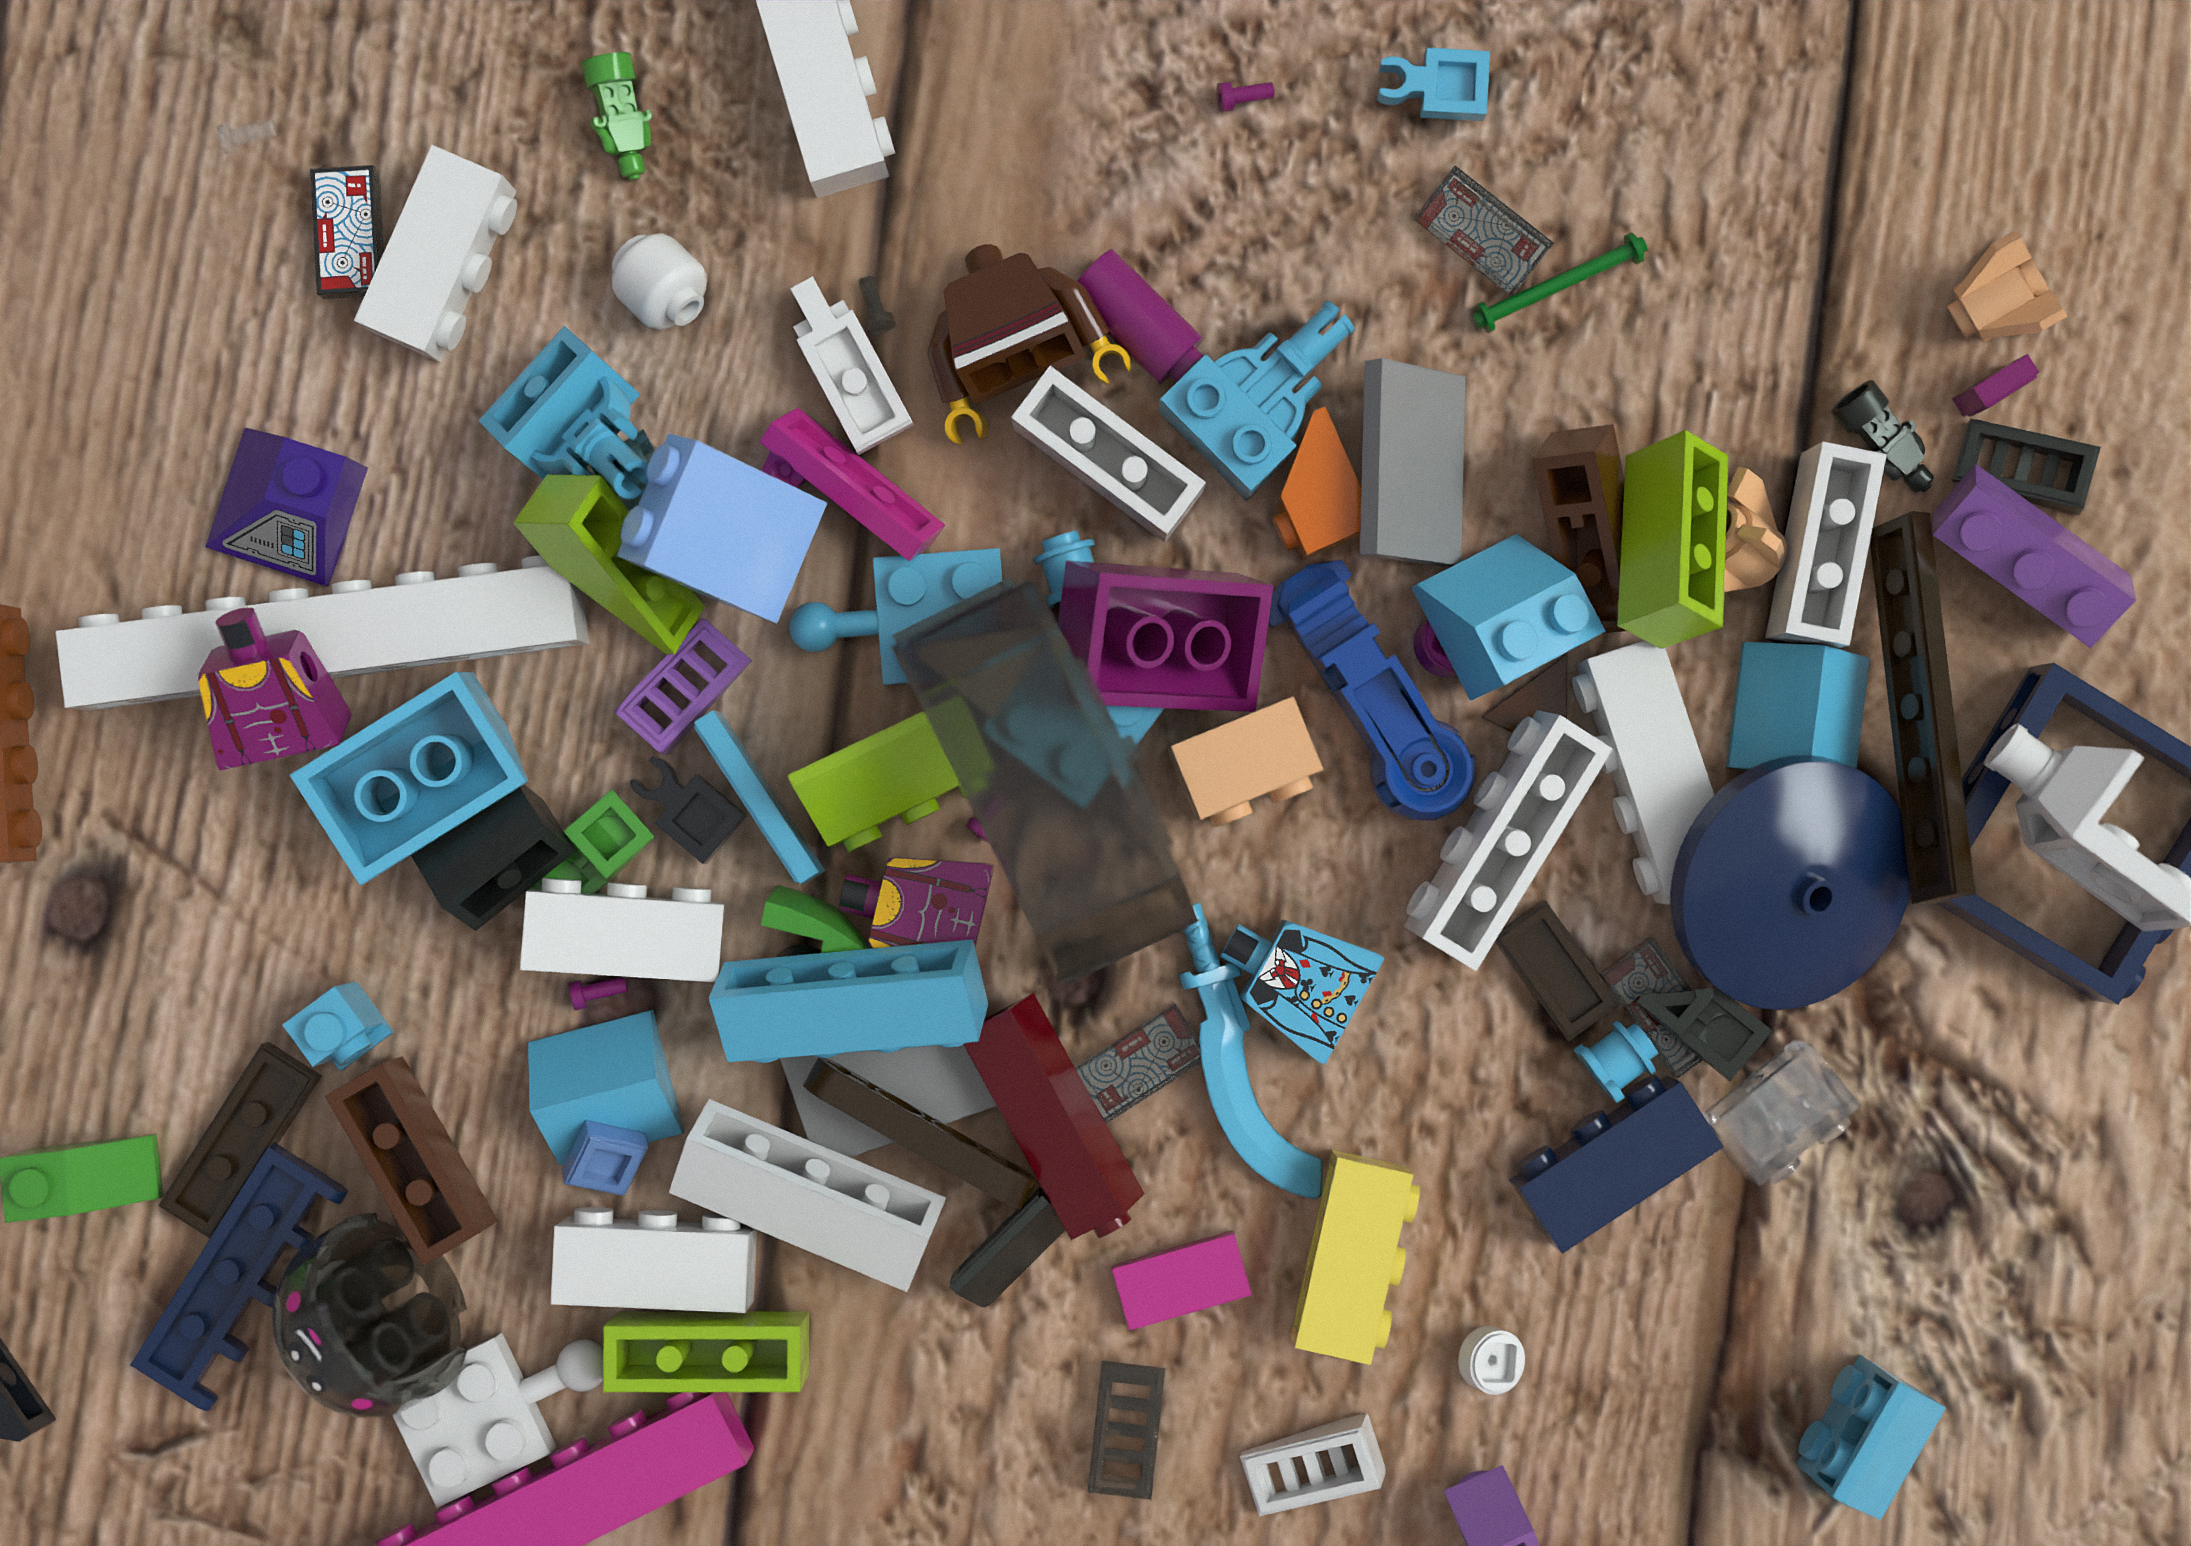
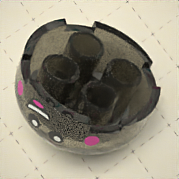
M364 1213L349 1217L313 1238L290 1260L276 1288L272 1310V1324L276 1346L284 1366L296 1384L306 1394L322 1406L340 1414L358 1418H379L405 1411L446 1388L459 1373L467 1354V1349L460 1347L461 1332L459 1314L467 1310L460 1284L448 1261L441 1255L423 1266L404 1232L391 1224L377 1220V1213ZM414 1272L422 1277L428 1286L429 1293H419L396 1307L387 1310L381 1300L407 1286L412 1281Z

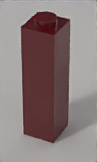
M1032 993L986 1017L979 1041L967 1042L963 1045L1070 1239L1073 1240L1091 1230H1094L1096 1236L1101 1238L1123 1227L1131 1220L1127 1211L1145 1193L1035 994Z

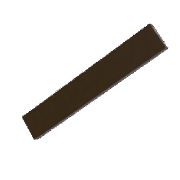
M1911 511L1872 528L1870 548L1912 904H1934L1973 895L1976 892L1930 513Z

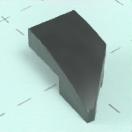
M1713 988L1661 994L1648 993L1643 994L1636 1002L1658 1023L1729 1082L1772 1032L1770 1028L1730 996L1720 990H1713Z

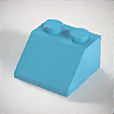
M1518 534L1411 587L1470 701L1510 683L1605 632L1576 574Z

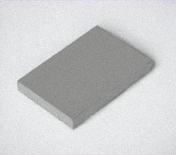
M1384 358L1365 361L1360 555L1441 567L1454 566L1461 562L1466 376Z
M940 1045L907 1047L889 1053L877 1050L847 1052L827 1058L944 1124L997 1106L964 1045L957 1047H942ZM811 1055L780 1058L809 1141L850 1158L895 1142L824 1102L803 1087V1083L818 1057Z

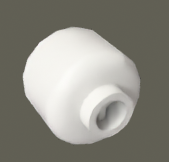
M663 233L637 235L629 239L616 253L612 262V289L616 297L644 325L655 330L671 328L674 325L683 326L694 320L701 312L704 305L703 295L706 291L707 275L702 265L674 238Z

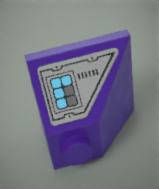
M244 428L205 547L329 587L368 467L348 457L290 438Z

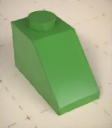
M157 1134L30 1148L0 1157V1180L5 1223L70 1216L163 1197Z

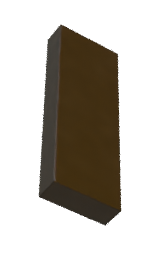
M262 1043L158 1206L210 1239L266 1149L271 1145L279 1144L322 1075L272 1043Z

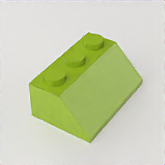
M965 691L787 776L827 846L834 847L844 843L849 853L883 837L878 826L901 815L905 824L909 825L941 810L936 798L959 788L963 797L966 798L998 783L994 771L1006 765L974 697L968 691Z

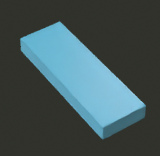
M712 710L694 722V729L795 883H808L825 872L820 861L721 712Z

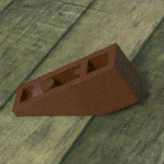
M1614 424L1551 432L1532 458L1552 557L1576 574L1605 629L1604 633L1625 632L1626 630L1617 626L1625 479Z

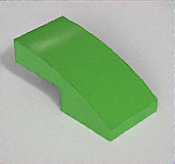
M611 789L563 831L576 852L543 878L582 881L581 893L597 894L652 842L655 836ZM542 879L529 889L541 890Z

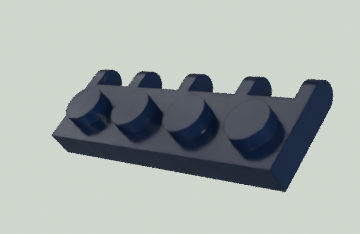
M274 1144L269 1146L130 1366L195 1407L204 1411H210L216 1403L218 1396L200 1382L219 1353L236 1362L243 1360L249 1347L231 1335L253 1299L273 1307L274 1299L281 1290L267 1282L266 1278L286 1246L290 1244L306 1253L312 1251L318 1240L313 1234L300 1227V1224L319 1194L329 1201L341 1204L348 1194V1190L280 1145Z

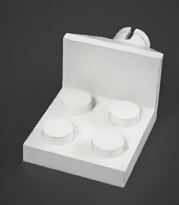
M2019 723L2011 726L1992 747L1984 761V765L1992 771L1996 770L2018 786L2019 790L2023 793L2015 807L2025 846L2143 932L2191 927V878L2168 864L2160 863L2157 866L2136 850L2140 846L2139 842L2123 829L2110 823H2103L2102 826L2098 823L2144 760V757L2134 750L2073 746L2057 751L2054 748L2050 749L2033 737Z

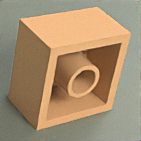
M1294 696L1172 745L1167 750L1195 820L1210 817L1213 827H1219L1253 813L1248 800L1269 793L1272 803L1314 788L1309 776L1324 770Z

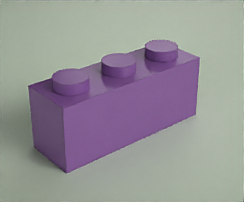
M1977 464L1970 469L1933 512V536L2089 648L2136 601L2132 575Z

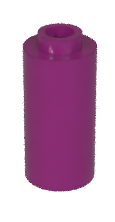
M1113 249L1102 254L1077 280L1087 289L1109 328L1107 334L1123 347L1159 384L1165 382L1169 377L1177 383L1204 356L1197 349L1204 337Z

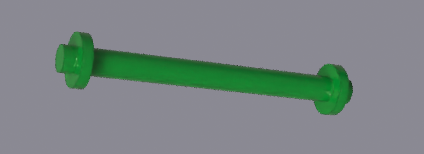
M1632 232L1624 235V245L1490 307H1487L1483 301L1475 305L1477 313L1472 314L1473 322L1477 329L1483 327L1487 333L1495 330L1494 322L1629 259L1635 264L1643 262L1644 252L1648 251L1647 244L1643 237L1637 238Z

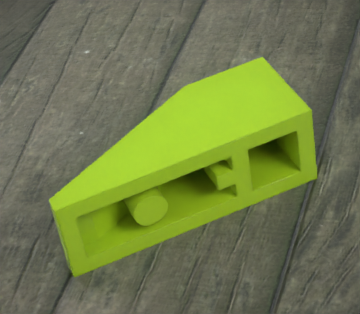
M546 475L513 522L514 525L552 569L663 653L675 655L704 610L705 605L692 590L617 556L622 545V525L630 511L601 475Z

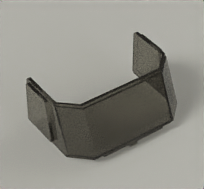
M1011 577L891 635L895 644L890 646V649L899 661L1045 955L1044 959L1057 982L1063 980L1065 984L1071 983L1171 935L1188 929V926L1199 921L1182 877L1167 848L1173 844L1133 763L1134 760L1142 757L1132 735L1121 738L1082 657L1074 658L1059 626L1031 579L1014 585Z

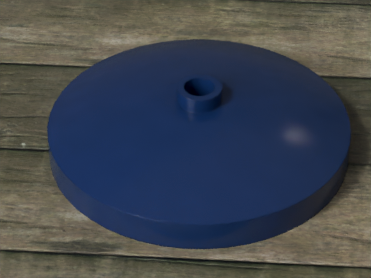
M1794 755L1777 758L1759 764L1731 780L1708 801L1695 818L1681 844L1672 874L1670 890L1672 923L1677 941L1690 965L1702 978L1726 995L1749 1006L1762 1009L1783 1010L1808 1006L1823 1001L1850 986L1885 951L1902 921L1908 904L1910 886L1901 810L1891 795L1876 780L1837 760L1821 756Z

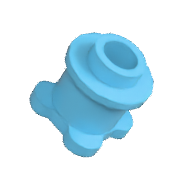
M1078 531L1064 533L1041 542L1044 553L1033 558L1035 565L1042 564L1051 595L1046 596V601L1050 608L1060 606L1066 560L1094 562L1090 548L1095 546L1094 539L1081 541Z
M1616 1020L1611 1024L1614 1031L1595 1045L1588 1048L1580 1044L1573 1051L1608 1098L1619 1103L1625 1098L1621 1092L1623 1087L1645 1071L1650 1076L1656 1072L1650 1060L1659 1053L1636 1023L1626 1029Z

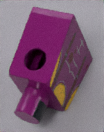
M249 607L236 609L220 616L215 624L224 645L211 650L198 673L199 688L219 771L339 745L352 714L305 634L298 630H291L265 636L255 610Z
M889 857L883 881L847 873L840 895L838 911L873 919L868 940V946L871 948L972 939L976 947L995 865L983 862Z

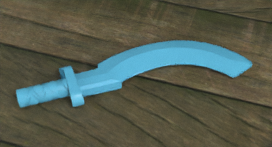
M1200 902L1177 909L1176 911L1179 920H1181V926L1197 971L1193 975L1190 971L1181 972L1178 975L1183 990L1197 987L1206 1014V1020L1200 1023V1055L1208 1094L1216 1117L1233 1148L1255 1172L1270 1183L1290 1193L1317 1199L1322 1194V1160L1290 1144L1275 1131L1260 1109L1251 1087L1243 1044V1033L1250 1029V1024L1233 979L1243 975L1242 970L1230 962L1219 964L1220 961L1213 946L1214 942L1207 928L1208 924Z

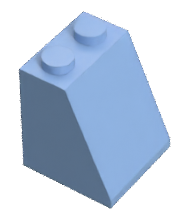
M668 433L664 444L660 445L650 458L647 467L648 483L638 506L628 513L621 529L622 545L617 556L719 603L777 623L827 502L697 440Z

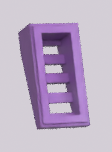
M703 618L688 633L675 655L668 654L630 692L614 712L658 752L669 755L695 726L694 722L704 716L752 660L710 622ZM702 642L727 664L720 674L694 652ZM684 662L689 664L710 683L702 692L677 671ZM667 681L691 701L684 711L660 690ZM650 700L673 720L666 729L643 710Z

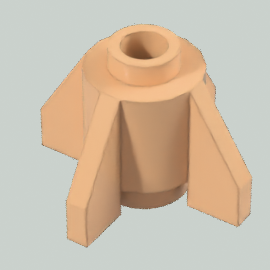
M2017 229L1993 242L1965 279L1952 288L1957 300L1946 307L1965 339L1977 333L1980 340L1985 343L1996 337L2037 333L2067 317L2063 307L2052 291L2049 290L2043 276L2031 259L2032 257Z
M1738 467L1727 489V498L1734 503L1727 502L1724 592L1762 586L1773 579L1781 570L1786 560L1788 548L1785 537L1777 530L1763 480L1748 468Z

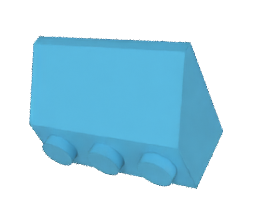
M457 671L290 774V777L359 885H364L529 782L508 727L473 672Z

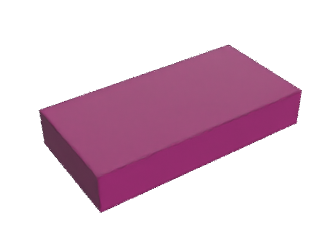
M1233 1230L1111 1265L1129 1331L1252 1295Z

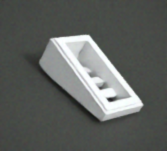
M1367 1413L1309 1429L1243 1451L1240 1455L1259 1516L1380 1489L1386 1473L1383 1458ZM1353 1444L1359 1466L1350 1467L1344 1445ZM1327 1449L1335 1474L1329 1476L1325 1475L1319 1451ZM1302 1456L1310 1482L1301 1484L1293 1457ZM1272 1462L1278 1463L1286 1490L1277 1493L1267 1466L1268 1463Z

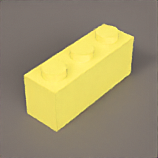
M1331 1150L1290 1333L1295 1348L1368 1365L1372 1363L1375 1347L1385 1348L1392 1321V1312L1384 1309L1389 1285L1398 1286L1400 1284L1406 1259V1249L1398 1247L1403 1222L1413 1223L1420 1196V1186L1412 1184L1414 1174L1406 1166Z

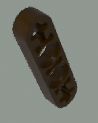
M818 1057L803 1083L805 1089L824 1102L1013 1208H1023L1038 1181L1032 1174L1015 1163L830 1059Z

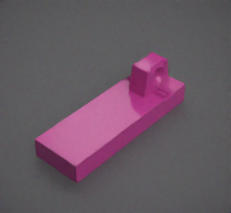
M798 407L771 422L759 441L770 450L761 470L762 472L797 489L808 480L909 562L933 544L945 527L944 523Z

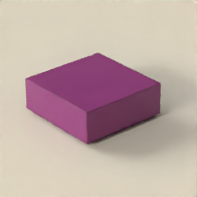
M2026 354L2004 365L1953 397L1952 400L1963 417H1971L1990 408L2037 378L2036 375L2040 372L2029 355Z

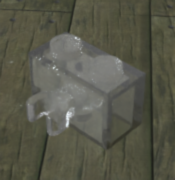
M1793 1040L1702 1114L1723 1144L1724 1148L1721 1150L1740 1174L1754 1184L1762 1186L1767 1181L1771 1185L1776 1184L1791 1175L1801 1163L1798 1156L1815 1142L1825 1144L1842 1134L1851 1123L1848 1116L1861 1105L1812 1044Z

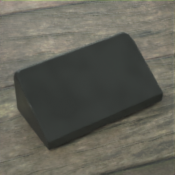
M1038 1188L1027 1199L1022 1209H1016L953 1272L950 1279V1288L957 1295L980 1307L991 1305L1065 1231L1043 1188Z

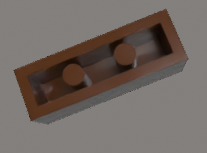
M403 1056L375 1066L325 1096L423 1266L481 1233L498 1221Z

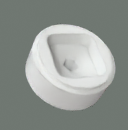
M1494 1326L1479 1327L1466 1337L1460 1348L1458 1357L1459 1370L1463 1379L1470 1386L1491 1395L1503 1394L1516 1385L1523 1373L1525 1365L1523 1346L1516 1336Z

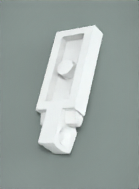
M813 276L790 288L806 317V320L793 326L799 337L796 340L858 455L914 426L853 310L849 311L844 300L829 307Z

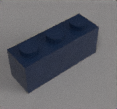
M1652 1075L1639 1081L1624 1093V1097L1627 1100L1626 1103L1608 1115L1603 1110H1599L1586 1116L1571 1128L1570 1131L1574 1135L1573 1138L1555 1150H1552L1550 1145L1538 1148L1517 1164L1521 1172L1509 1179V1181L1550 1244L1561 1254L1724 1148L1681 1081L1669 1076L1659 1080L1657 1075Z

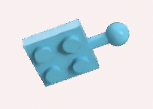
M1000 548L919 554L910 562L902 555L874 557L876 610L835 613L831 607L824 603L807 602L793 612L789 621V632L792 640L798 647L808 652L824 651L830 648L837 638L879 635L883 686L953 681L920 657L918 644L1006 630Z

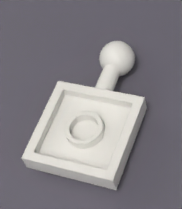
M501 1332L392 1385L394 1398L388 1407L436 1507H441L551 1454L557 1448V1445L536 1402L566 1387L573 1391L584 1392L600 1385L603 1381V1348L591 1340L581 1339L573 1341L560 1352L557 1364L524 1379Z

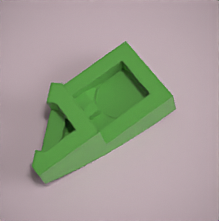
M777 885L765 902L761 926L822 940L821 953L871 949L844 914L838 911L837 907L821 899Z

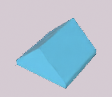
M1742 642L1726 768L1749 770L1759 764L1777 758L1794 755H1812L1837 760L1857 769L1870 658L1826 645Z
M653 1010L528 1042L529 1110L559 1166L565 1164L585 1120L646 1133L647 1142L684 1133Z

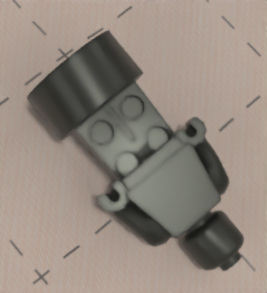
M1874 380L1866 381L1850 391L1831 410L1834 417L1847 433L1854 432L1859 434L1870 450L1887 454L1883 472L1890 480L1896 481L1904 477V482L1913 492L1922 491L1923 493L1932 487L1931 482L1934 477L1924 464H1919L1924 459L1925 446L1922 438L1915 432V422L1908 420L1902 422L1901 426L1887 407L1889 399Z

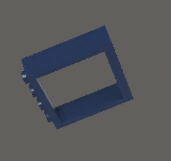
M2056 663L2031 666L1962 777L1970 848L2011 783L2010 780L1996 770L1992 771L1984 765L1988 753L1999 738L2011 726L2017 723L2038 739L2060 701L2065 702L2190 780L2191 747ZM2191 817L2163 861L2164 864L2180 870L2190 878ZM1976 894L1936 903L2091 1000L2119 1005L2122 999L2128 998L2138 989L2146 973V968L2143 966L2155 944L2165 941L2174 930L2166 929L2143 932L2127 920L2099 968L2096 969Z

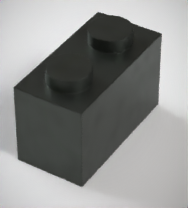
M523 785L418 850L411 857L441 908L477 931L575 853L576 850L545 801L526 785Z

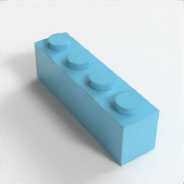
M973 939L724 962L708 998L727 1062L753 1060L758 1063L772 1062L779 1058L814 1055L820 1058H828L847 1052L877 1050L889 1053L907 1047L931 1045L957 1047L967 1042H978L989 1005Z

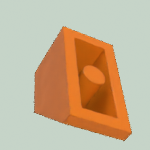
M1325 406L1313 411L1306 425L1276 503L1280 513L1272 517L1275 530L1284 549L1288 552L1296 548L1301 561L1360 536L1361 485Z

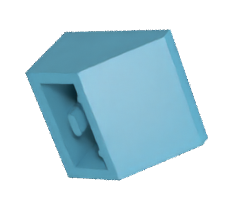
M1859 1354L1854 1365L1846 1366L1835 1379L1831 1389L1833 1401L1821 1421H1814L1804 1432L1799 1444L1798 1451L1800 1457L1796 1465L1836 1500L1881 1520L1946 1407L1926 1393Z

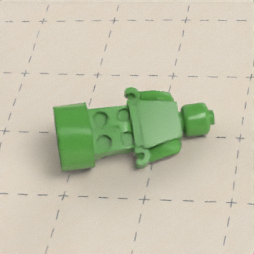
M614 52L588 58L580 64L586 89L592 90L594 96L596 95L601 116L599 119L598 117L592 118L590 126L600 137L605 152L613 156L621 155L618 158L621 176L628 177L629 181L638 180L640 175L645 172L643 157L638 152L647 149L651 144V130L648 122L651 119L650 110H646L643 113L641 111L637 112L632 82L636 80V74L631 54L629 52Z

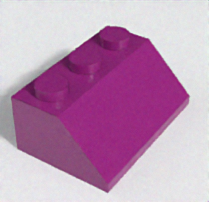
M1066 560L1058 628L1077 702L1086 705L1256 712L1274 585L1232 572Z

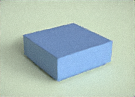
M585 1120L562 1168L564 1184L625 1196L649 1147L646 1133Z

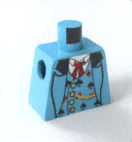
M1284 919L1278 925L1270 941L1238 923L1220 954L1221 958L1251 974L1239 995L1240 998L1323 1065L1329 1059L1385 959L1368 949Z

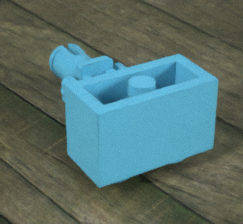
M1328 300L1321 305V308L1289 340L1287 339L1266 361H1262V358L1276 346L1278 338L1270 332L1253 348L1229 352L1215 361L1205 354L1160 398L1158 412L1246 501L1291 458L1297 447L1293 440L1302 426L1306 403L1322 388V384L1313 376L1297 393H1294L1293 390L1312 373L1313 369L1343 339L1355 331L1354 325L1344 314L1324 335H1320L1337 317V313L1340 311L1336 305Z
M565 326L478 420L507 451L542 479L546 475H593L587 469V466L590 464L612 485L616 493L625 499H634L643 493L630 479L633 474L645 485L648 483V463L641 459L618 436L619 431H622L631 440L638 436L637 428L630 421V406L641 394Z

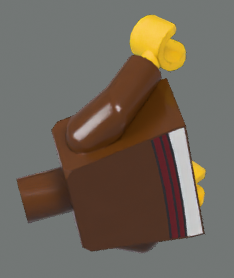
M984 244L972 249L965 258L969 275L949 283L945 288L946 310L938 315L927 350L942 403H949L952 411L946 418L945 432L948 438L956 444H963L962 436L958 431V424L962 417L966 415L973 418L976 426L975 430L980 439H984L989 430L985 415L979 410L970 408L968 396H971L976 405L1041 377L1049 366L1058 370L1086 358L1083 346L1089 345L1094 353L1092 370L1100 383L1109 385L1106 375L1099 367L1100 360L1106 355L1114 354L1122 360L1127 373L1130 371L1128 353L1123 347L1110 344L1105 335L1109 332V328L1087 289L1081 283L1053 267L1037 269L1026 253H1017L1004 259L1001 250L992 244Z

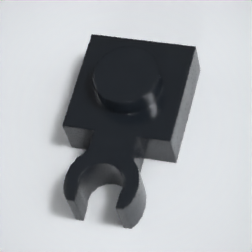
M651 757L648 761L662 772V784L657 789L651 791L638 779H632L630 784L633 791L644 799L660 802L666 809L654 823L699 862L707 864L748 815L702 776L695 774L684 787L678 782L674 768L667 761Z

